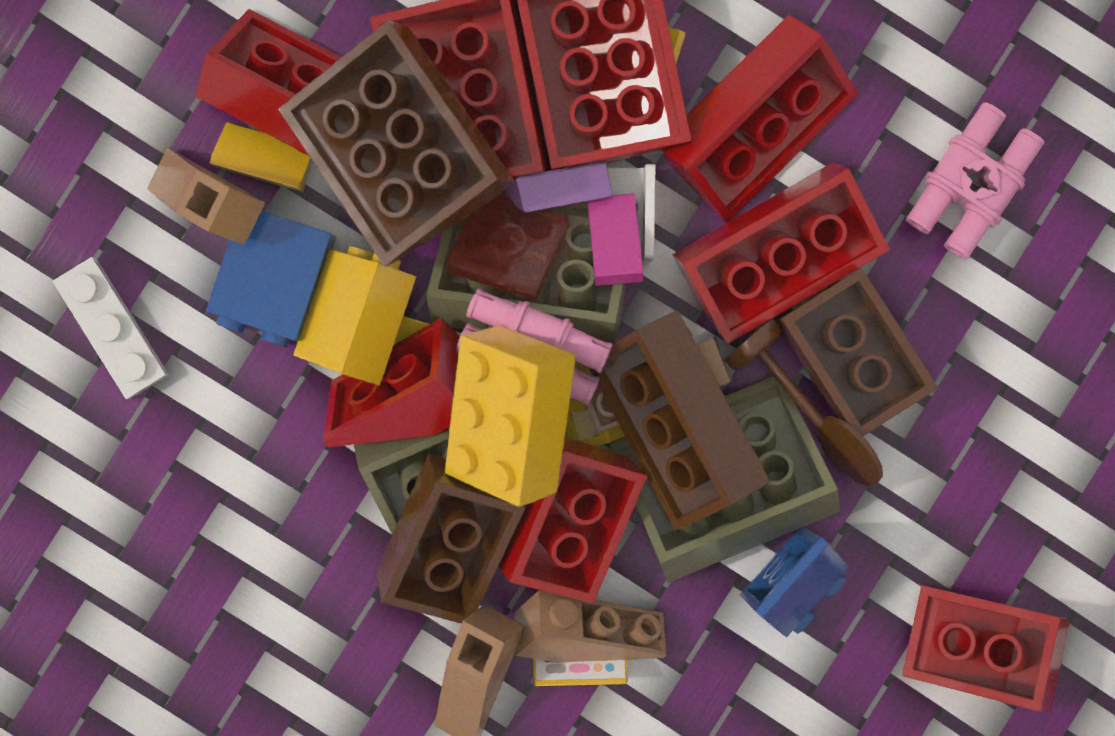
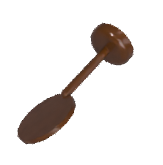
M775 318L767 322L724 359L733 370H741L757 357L816 425L817 437L824 451L844 474L865 486H875L882 479V464L869 442L844 420L833 416L824 417L766 350L782 334V327Z

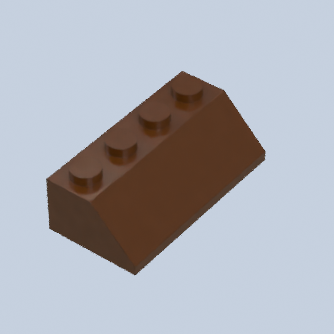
M678 310L635 330L613 344L601 373L588 367L594 377H600L598 386L675 530L724 509L770 483L759 458L752 449L738 423L736 415L731 410Z

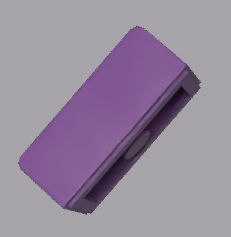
M602 162L519 176L506 189L507 197L523 212L607 198L613 192L606 163Z

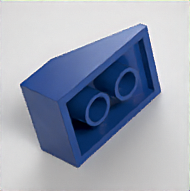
M802 527L796 530L740 593V596L760 617L787 638L792 631L799 634L810 624L816 614L812 609L823 596L830 599L841 589L847 579L843 574L849 566L822 537Z

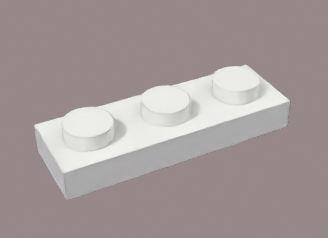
M90 257L52 281L126 400L132 399L169 376L97 258Z

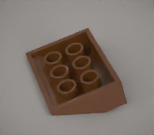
M390 20L383 23L278 109L384 266L391 265L475 213L515 182L409 27Z

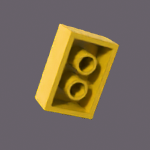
M500 325L461 335L445 474L518 507L557 493L576 354Z

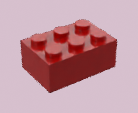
M564 437L557 493L525 505L526 508L498 565L511 583L594 604L647 475L627 455Z

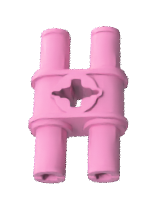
M986 102L981 104L963 133L950 138L948 142L949 148L933 172H928L925 176L927 187L905 219L906 222L917 230L928 234L950 201L962 205L965 214L944 244V247L964 260L970 257L989 227L994 228L1002 221L1001 214L1017 190H1022L1025 186L1023 175L1045 143L1034 132L1022 128L1000 161H994L987 156L985 149L1005 120L1006 115L997 107ZM978 172L980 174L978 183L983 188L972 191L969 188L972 180L967 175Z
M481 288L476 290L466 314L468 318H474L493 327L500 325L576 354V362L593 368L599 373L602 372L613 346L610 342L606 343L573 328L574 323H571L568 318H565L563 321L530 307V302L525 301L523 303L520 301L518 304L489 294ZM468 322L461 335L482 329ZM460 336V339H459V341H458L457 348H456V351H458V352H459V348H460L461 336ZM574 368L570 398L589 406L600 377H594Z

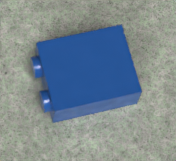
M261 211L245 245L229 240L206 312L218 315L216 324L241 333H243L245 325L263 330L260 339L283 347L288 346L290 339L298 341L328 250L333 249L336 236L329 232Z

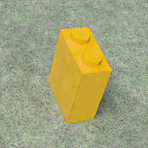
M349 246L347 254L329 249L293 355L341 374L380 385L416 276L400 271L401 261L399 260L389 266H384L375 252L371 253L353 246Z

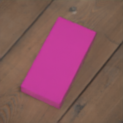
M635 193L611 195L607 198L588 201L595 286L643 282Z

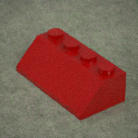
M248 9L207 52L195 97L309 156L278 109L342 57Z
M788 15L686 115L691 142L663 149L660 152L676 173L721 219L728 223L858 95V92L823 35Z
M832 162L677 251L672 256L694 296L724 342L728 344L890 251V248L849 168Z

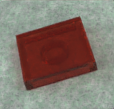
M497 195L478 211L468 216L447 260V273L536 301L569 228V217L546 209L523 212L510 198Z

